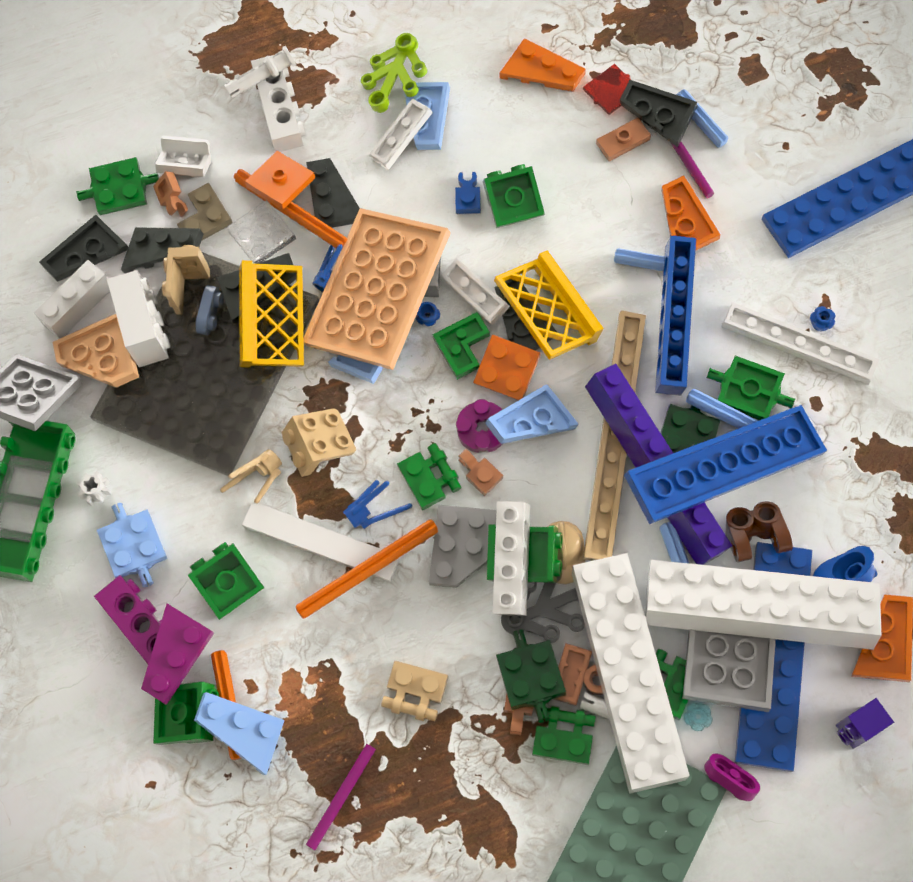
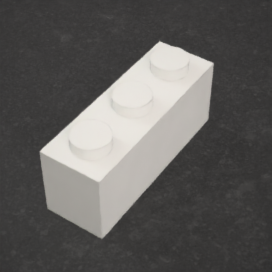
M87 260L34 314L48 330L60 339L110 292L107 282L108 277Z

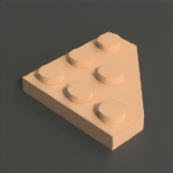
M116 314L53 341L56 362L61 367L113 387H119L139 378L136 362L125 347Z

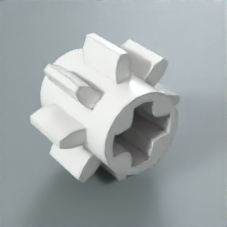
M98 471L94 475L85 473L82 481L77 482V485L82 490L77 495L81 499H86L90 506L94 504V501H100L103 504V499L107 495H111L110 490L106 487L111 482L107 477L102 478Z

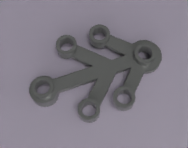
M534 583L532 588H528L527 602L530 594L536 590L537 583ZM544 583L536 605L527 608V616H518L520 618L519 623L512 624L510 618L514 615H502V627L510 634L516 630L519 634V629H522L554 643L560 637V630L557 626L551 624L545 627L531 621L536 617L542 616L566 625L574 632H580L585 626L581 614L570 615L556 610L578 600L576 589L574 588L551 598L556 583ZM580 619L582 625L574 627L571 623L572 620ZM552 629L556 631L557 635L554 638H549L546 632Z

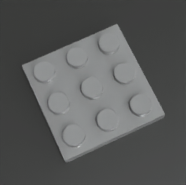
M18 354L14 355L0 369V418L36 431L82 384L80 376Z
M690 629L682 699L769 712L772 700L775 639Z

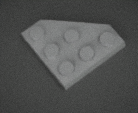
M438 505L436 518L438 533L434 535L429 585L457 588L466 578L487 564L488 524L496 525L497 510Z

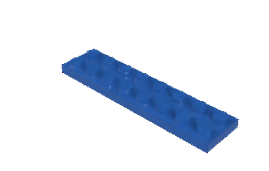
M913 139L763 214L761 220L788 259L912 196Z
M802 405L631 469L624 474V477L650 525L821 456L827 452V449Z
M757 542L753 570L810 576L813 550L793 547L792 551L777 554L773 544ZM775 639L771 710L764 712L740 708L734 763L788 772L794 771L805 642Z

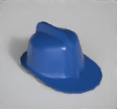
M867 546L854 547L822 563L815 570L813 576L871 582L878 575L873 565L874 552Z

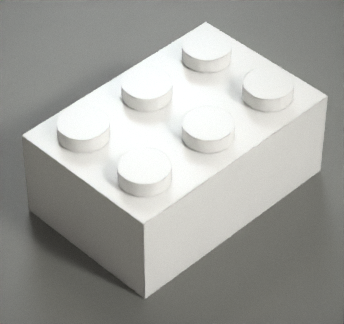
M135 270L107 279L125 347L138 367L168 359L166 349L170 348V344L166 334L162 331L161 326H164L160 312L155 307V304H158L154 290L150 289L147 278L142 279L139 272Z

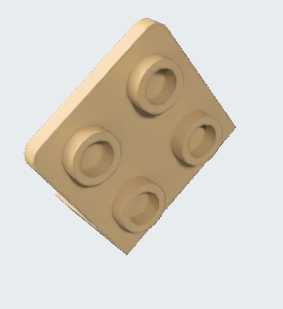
M193 245L168 248V257L164 258L163 262L166 281L162 282V293L164 297H167L169 306L174 309L177 315L183 314L185 279H210V268L200 248Z
M337 409L292 416L281 432L283 441L288 446L293 457V463L298 468L301 477L311 475L322 461L350 456L356 451V447Z

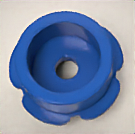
M431 302L421 303L416 315V321L421 325H434L436 320L440 318L439 309Z
M823 306L817 307L814 310L815 312H812L810 315L811 324L818 331H826L835 325L834 319L836 315L831 309H826Z

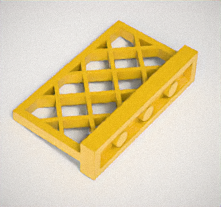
M548 250L540 253L538 258L495 276L494 282L549 360L587 343L589 346L597 342L604 328ZM534 269L540 277L539 281L525 277L526 272ZM511 279L520 282L518 290L508 287L505 281ZM523 283L537 287L536 294L521 291ZM540 288L550 291L553 295V300L540 297ZM519 298L533 301L532 309L522 307L519 303ZM537 303L550 306L549 315L535 311ZM554 308L563 310L567 315V320L553 316ZM533 317L548 321L546 329L536 327L533 323ZM551 323L565 326L564 333L559 334L549 331ZM568 328L578 330L582 337L576 339L567 336ZM547 337L562 341L561 346L552 350L547 343Z
M241 261L239 267L240 367H251V365L304 366L302 266L252 264V261ZM256 271H266L273 279L264 287L256 279ZM285 272L296 273V283L290 288L280 279ZM275 281L286 290L278 300L267 290ZM263 293L273 302L265 312L257 305V298ZM288 294L297 301V307L291 313L280 303ZM275 306L286 315L278 325L267 315ZM296 312H297V319L293 316V314H295ZM263 318L274 327L266 336L257 330V323ZM288 319L297 326V332L292 337H289L280 328ZM276 331L287 340L279 349L268 340ZM257 336L261 339V341L258 344ZM263 343L274 352L269 359H257V349ZM289 343L297 350V360H288L281 353Z

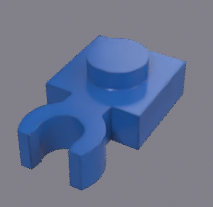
M460 172L458 175L460 187L455 188L456 214L481 213L480 187H475L477 184L476 172H472V179L469 181L464 180L463 172Z

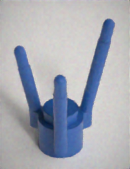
M341 244L338 245L335 252V247L330 245L319 272L312 283L322 293L332 273L331 269L343 248Z
M375 480L343 512L354 528L361 525L365 529L375 522L412 508V504L400 506L368 519L367 516L371 513L366 505L389 485V481H385L377 487L379 481Z

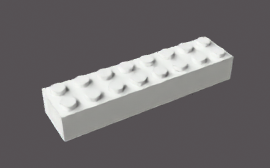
M628 553L573 565L572 577L629 794L685 781L690 775Z
M651 560L647 578L645 618L647 625L874 650L881 637L880 583Z

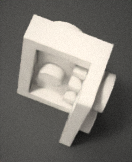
M162 136V152L155 164L157 173L167 171L174 172V175L205 176L211 163L208 140Z

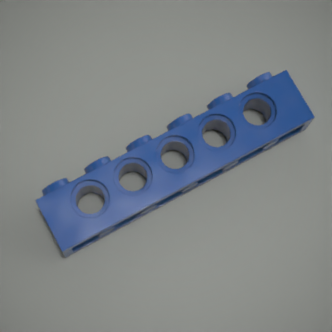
M670 235L665 246L655 393L681 396L687 388L696 238Z

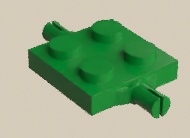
M136 157L89 168L91 177L90 189L76 191L79 201L93 198L96 203L97 212L101 216L147 205L146 185L156 183L159 180V175L156 172L143 176Z
M734 356L731 367L725 373L710 368L706 377L721 383L718 401L757 420L768 418L776 404L791 409L795 402V398L780 394L781 383L785 373L738 356Z

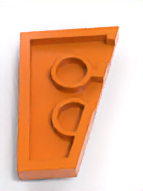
M524 38L499 75L500 79H521L522 83L529 84L532 81L543 83L545 87L573 92L584 77L586 69Z
M684 175L662 186L661 191L671 236L696 238V250L720 239L721 234Z
M884 595L880 604L881 637L874 650L862 649L851 677L910 682L912 669L913 597Z

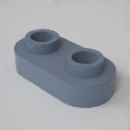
M207 285L204 289L196 319L197 334L210 335L211 331L216 329V313L223 304V293H220L219 287Z

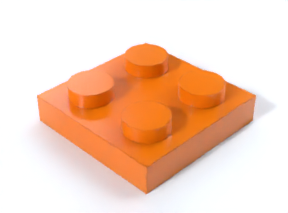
M492 334L473 383L520 400L526 394L541 353Z

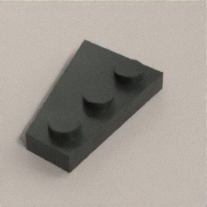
M629 80L620 98V105L677 148L697 109V101L633 80Z
M326 158L306 162L307 169L315 174V179L310 183L315 217L331 228L353 224L360 208L332 160Z
M94 215L39 261V263L58 282L72 276L87 260L94 265L127 251L128 246L97 215Z
M135 227L121 270L125 274L140 267L145 269L152 268L154 263L162 262L164 258L168 257V248L182 247L184 245L200 247L204 234L199 228Z
M286 253L257 264L293 265L290 254ZM239 270L217 277L233 324L239 321ZM256 271V279L264 287L273 279L266 271ZM285 272L280 279L288 286L296 280V273ZM275 281L267 290L274 296L284 288ZM264 293L257 298L258 306H260L259 303L268 298Z
M511 279L505 281L508 287L518 290L520 282ZM523 284L521 291L529 293ZM494 287L496 294L510 306L502 315L508 340L533 350L540 348L499 287ZM519 298V303L522 307L532 309L533 301ZM537 304L535 311L543 313V311ZM533 317V323L536 327L546 329L548 321ZM551 324L549 331H553V332H556V333H557V331L555 330V328H554L553 325ZM547 337V342H549L553 338Z

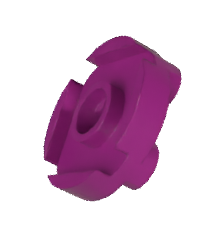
M478 399L464 407L456 421L457 434L461 444L468 450L477 453L479 451L492 452L502 446L489 428L488 431L481 430L478 432L476 430L478 428L477 423L486 422L488 418L502 411V409L495 403L488 402L485 399Z

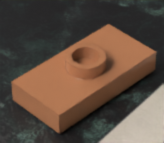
M636 118L596 139V144L606 159L611 161L649 141L651 134L640 119Z
M565 643L558 667L566 690V696L558 697L554 700L573 706L577 705L592 651Z

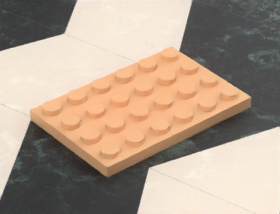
M360 208L303 337L304 345L393 370L450 236L448 228Z

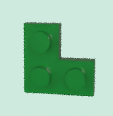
M478 312L432 334L435 343L457 380L479 369L480 365L470 346L490 336V331Z

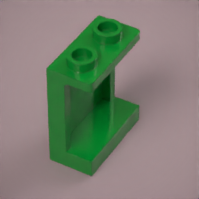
M488 524L487 580L494 582L496 525ZM549 525V527H530L529 583H557V577L562 575V561L558 560V549H562L563 536L562 532H558V528L554 525Z

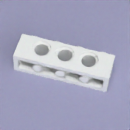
M265 57L252 60V67L255 68L263 63ZM288 68L278 72L279 75L276 77L271 75L257 83L275 152L304 146L301 136H305L302 121L297 122L296 116H300L297 101H291V97L295 96L292 83L286 82L285 77L290 76Z
M497 501L493 614L527 616L530 505L524 501Z

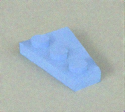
M416 83L419 91L414 97H407L405 95L406 104L408 105L413 98L430 108L433 112L414 136L417 150H441L450 92L449 83Z
M207 692L203 693L194 721L219 741L224 742L243 760L248 761L262 775H267L284 720Z

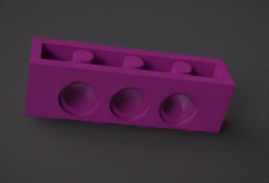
M119 575L94 595V597L145 662L149 664L161 620L159 621L154 615L157 610L147 598L143 601L139 597L138 593L141 590L131 578L126 581ZM134 601L133 608L129 612H124V606L128 602ZM150 621L149 629L146 632L140 633L141 624Z

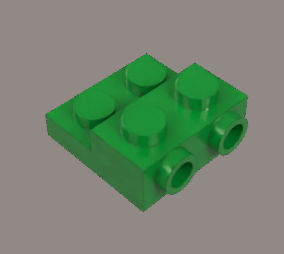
M525 164L511 167V172L502 174L501 170L488 173L487 178H484L483 185L496 228L545 215L532 166L525 167Z
M226 542L212 550L214 553L212 558L205 561L202 557L190 566L192 571L188 574V577L219 620L264 589V586L234 543L229 546Z
M206 682L180 684L167 705L155 698L153 744L164 745L183 742L191 744L213 741L214 736L195 722L194 719L203 693L207 692L219 697L215 685Z

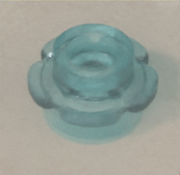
M693 703L687 707V712L684 714L686 724L690 725L691 729L695 731H702L705 727L708 728L713 720L711 710L705 704ZM699 714L701 719H696V715Z

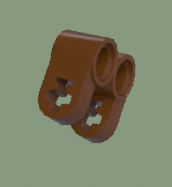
M769 501L760 502L754 506L752 511L743 507H735L727 513L725 534L732 544L731 551L736 562L752 559V550L749 542L753 536L761 539H770L777 554L792 551L793 544L790 532L780 508L775 503Z

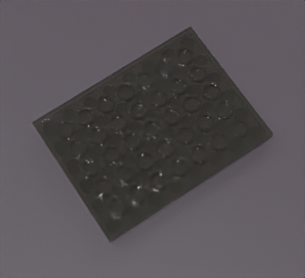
M202 252L210 268V279H185L182 315H177L174 309L169 306L167 297L163 296L162 287L156 296L158 304H155V307L160 312L164 326H161L170 344V348L166 349L169 358L143 367H138L137 365L139 378L119 387L107 385L90 418L95 422L229 476L233 472L286 366L251 365V367H240L239 321L233 324L224 296L223 304L216 313L217 326L215 331H211L210 335L197 334L196 319L205 287L207 285L219 287L220 293H222L217 277L237 271L240 267ZM281 290L274 297L278 300L286 290ZM303 291V332L319 303L317 295ZM290 294L280 302L290 313L297 307V301ZM266 298L259 303V307L265 312L273 302ZM277 306L267 314L277 325L286 317ZM296 312L295 314H293V316H294L296 319H297V312ZM265 318L257 323V330L264 336L274 329ZM290 319L280 327L289 337H292L297 332V326ZM278 331L268 338L277 349L287 342ZM257 336L258 344L261 341V339ZM265 343L257 349V359H269L274 354ZM289 343L281 353L290 360L295 348Z

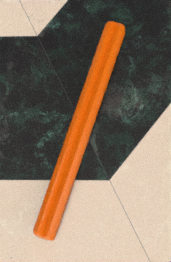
M239 169L234 174L235 182L336 249L339 244L344 246L347 238L292 201L284 209H281L247 188L245 181L251 174L245 170Z
M427 520L296 605L297 612L303 619L307 618L437 534L438 527L433 520Z

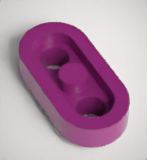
M712 754L704 765L709 779L720 784L739 800L752 801L760 791V784L757 779L724 755Z

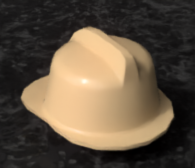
M554 522L550 525L556 526L558 532H562L563 536L562 549H558V560L562 561V577L557 583H573V565L585 563V560H583V535L579 528L570 522Z

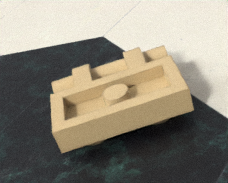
M394 661L387 689L397 691L395 698L384 696L381 707L391 709V712L395 714L402 712L413 715L415 719L420 721L425 719L436 721L438 710L428 708L429 703L433 701L441 704L448 675ZM406 694L421 698L419 705L405 702Z

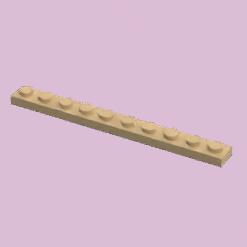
M621 310L618 317L611 365L617 364L635 392L646 315ZM603 418L583 560L589 561L612 557L627 454L605 418Z

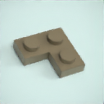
M207 183L187 194L198 213L179 222L177 226L178 228H199L204 234L202 238L204 240L232 225L233 222L211 185Z

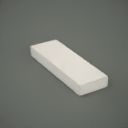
M412 98L371 151L369 157L389 170L433 113L431 109Z
M458 258L440 276L492 325L510 307Z

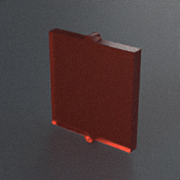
M614 63L586 84L583 90L594 100V104H598L610 115L622 106L620 105V98L629 80H631L630 75L625 74Z

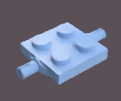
M117 503L120 513L114 504L112 509L117 520L110 525L97 529L114 576L117 578L119 575L125 577L131 574H138L142 587H148L145 577L151 586L154 582L148 569L154 564L167 559L148 510L127 516L122 503Z

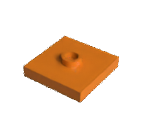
M276 151L245 181V184L250 190L284 209L315 179V174L281 152Z

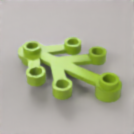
M410 33L400 34L395 40L394 47L381 54L373 55L370 58V64L375 71L366 73L361 77L364 89L371 90L376 86L377 80L386 76L381 89L372 92L368 98V102L375 112L383 113L388 109V96L398 76L403 84L402 88L407 97L417 95L419 91L417 84L411 80L403 65L406 57H408L412 64L411 69L415 77L422 78L427 74L425 63L420 61L415 52L418 48V41ZM395 57L393 62L386 65L385 61Z

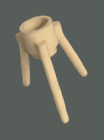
M267 449L257 458L229 474L228 477L232 480L223 486L220 491L222 493L227 491L257 470L264 477L267 474L270 475L254 500L255 503H259L274 479L281 474L278 468L282 465V462L272 450Z

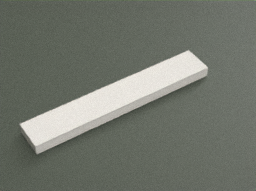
M733 302L721 326L868 385L879 362L878 358Z
M254 501L242 523V526L246 529L350 568L356 567L382 550L260 503H255ZM400 557L372 576L391 582Z

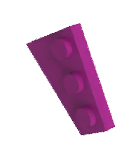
M167 603L141 689L167 705L214 635V632Z

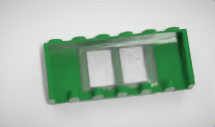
M45 421L36 431L9 422L13 426L10 437L2 436L0 440V445L5 450L3 460L0 461V577L33 582L34 575L39 569L40 554L47 541L46 530L48 524L53 520V506L56 498L60 496V482L63 474L67 472L69 455L76 441V434L67 424Z

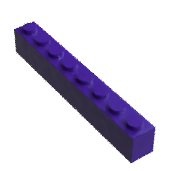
M617 364L595 373L585 388L635 468L673 454ZM705 502L667 517L689 554L698 565H704L732 547V544Z

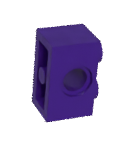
M875 698L837 723L836 727L839 729L837 734L845 745H850L854 749L895 722L879 700Z

